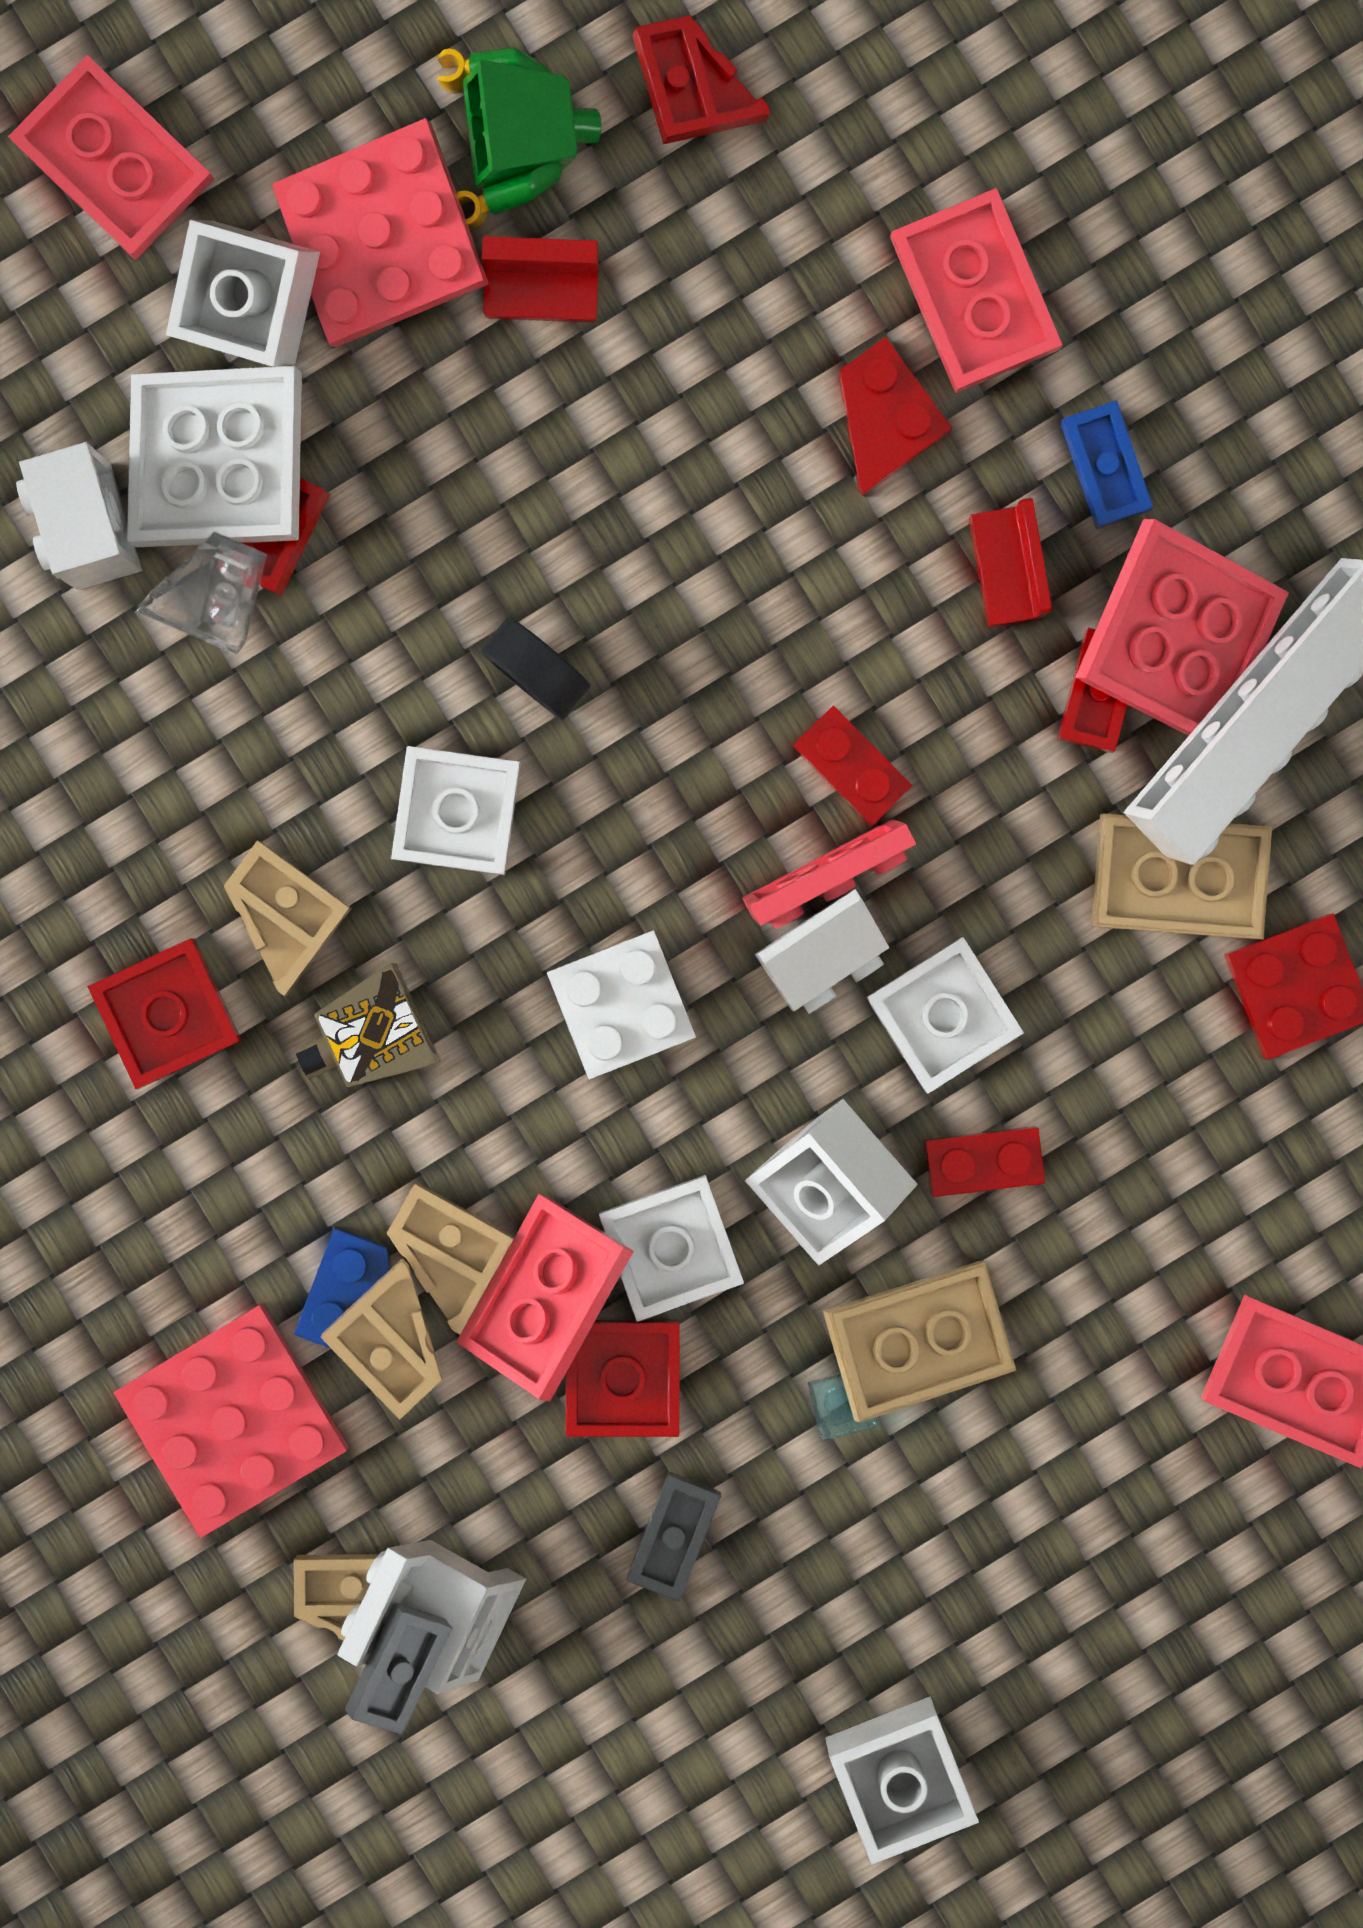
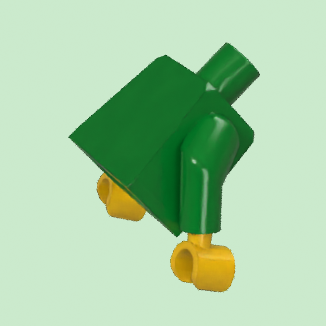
M511 47L473 52L470 58L465 60L461 53L455 49H445L439 54L438 61L442 67H458V70L453 75H442L437 80L448 93L455 94L464 91L475 188H484V194L478 197L469 191L457 192L461 206L467 202H474L475 204L474 214L466 219L470 230H475L483 225L488 211L497 215L533 201L559 182L562 171L576 158L577 144H596L600 140L602 124L599 111L596 108H572L568 79L563 75L550 73L546 66L520 49Z

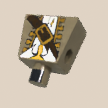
M397 963L384 966L315 1013V1019L323 1036L295 1049L301 1068L309 1080L338 1067L347 1087L428 1067L441 1061Z

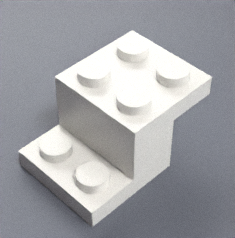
M432 1540L389 1547L375 1558L369 1568L366 1581L370 1586L362 1603L357 1604L344 1621L341 1634L345 1639L337 1655L356 1667L366 1664L394 1603H398L445 1618L452 1626L451 1633L428 1679L426 1688L439 1694L479 1681L526 1578L509 1568L487 1572Z

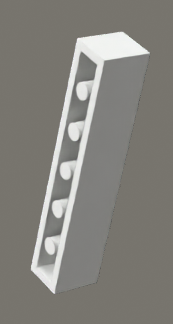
M1341 558L1123 812L1165 857L1195 865L1198 860L1209 855L1217 846L1219 835L1235 817L1249 809L1255 800V793L1271 774L1278 772L1289 762L1292 750L1305 734L1315 729L1324 721L1328 714L1329 706L1340 693L1360 679L1363 674V560Z

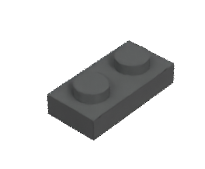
M668 1471L628 1571L626 1581L679 1602L720 1501L721 1492Z
M394 1603L345 1707V1711L352 1720L403 1735L451 1633L452 1626L445 1618Z

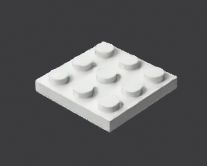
M296 366L131 375L128 543L134 547L299 540L302 372Z

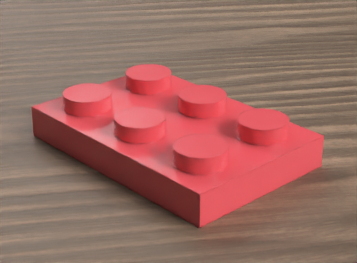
M88 55L75 66L8 136L32 162L134 260H137L214 180L211 173Z
M997 188L891 232L890 239L955 394L1060 350L1062 342Z
M891 819L742 897L751 917L760 926L768 922L776 929L802 916L805 912L801 905L819 896V898L823 897L825 902L855 888L856 884L853 877L867 870L870 872L875 870L876 874L879 875L902 864L908 859L904 851L916 845V842L906 823Z
M538 1194L456 1343L536 1398L550 1402L634 1251L553 1199Z
M1244 1294L1203 1390L1201 1399L1204 1402L1362 1469L1363 1345Z

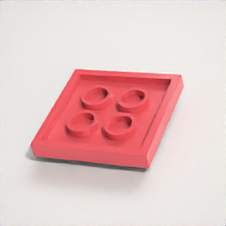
M426 118L272 183L292 243L320 252L311 297L327 342L335 348L489 284L433 125Z
M1143 519L1075 678L1189 736L1265 648L1289 592L1156 519Z
M263 1302L113 1392L200 1538L343 1454L349 1448Z

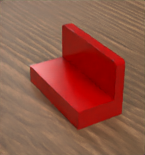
M483 236L482 261L489 283L484 289V314L486 318L589 323L596 321L599 272L598 240Z
M1033 498L1020 500L1016 507L971 514L969 524L987 628L1044 619L1052 611Z

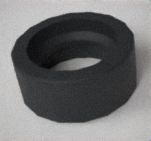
M511 617L505 619L480 650L482 655L505 676L561 720L568 716L591 688L590 683L571 664L539 637Z

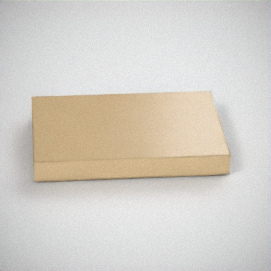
M1100 814L1091 927L1264 940L1272 827L1230 823L1219 835V842L1215 849L1206 857L1198 860L1195 865L1165 857L1126 815Z
M984 1261L964 1265L823 1311L853 1418L857 1422H863L1017 1371L986 1262Z

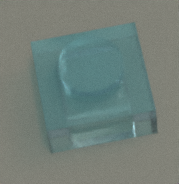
M841 1374L808 1382L820 1438L829 1440L879 1427L877 1417L863 1422L854 1421Z

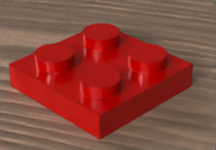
M1334 913L1326 914L1264 938V940L1256 941L1224 954L1264 1059L1270 1060L1363 1024V988Z
M195 938L183 941L87 986L135 1089L145 1087L242 1041Z
M595 1320L566 1372V1437H679L680 1320H641L638 1322L636 1320Z

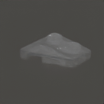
M213 532L146 595L138 605L137 612L237 655L246 643L267 554L217 532Z

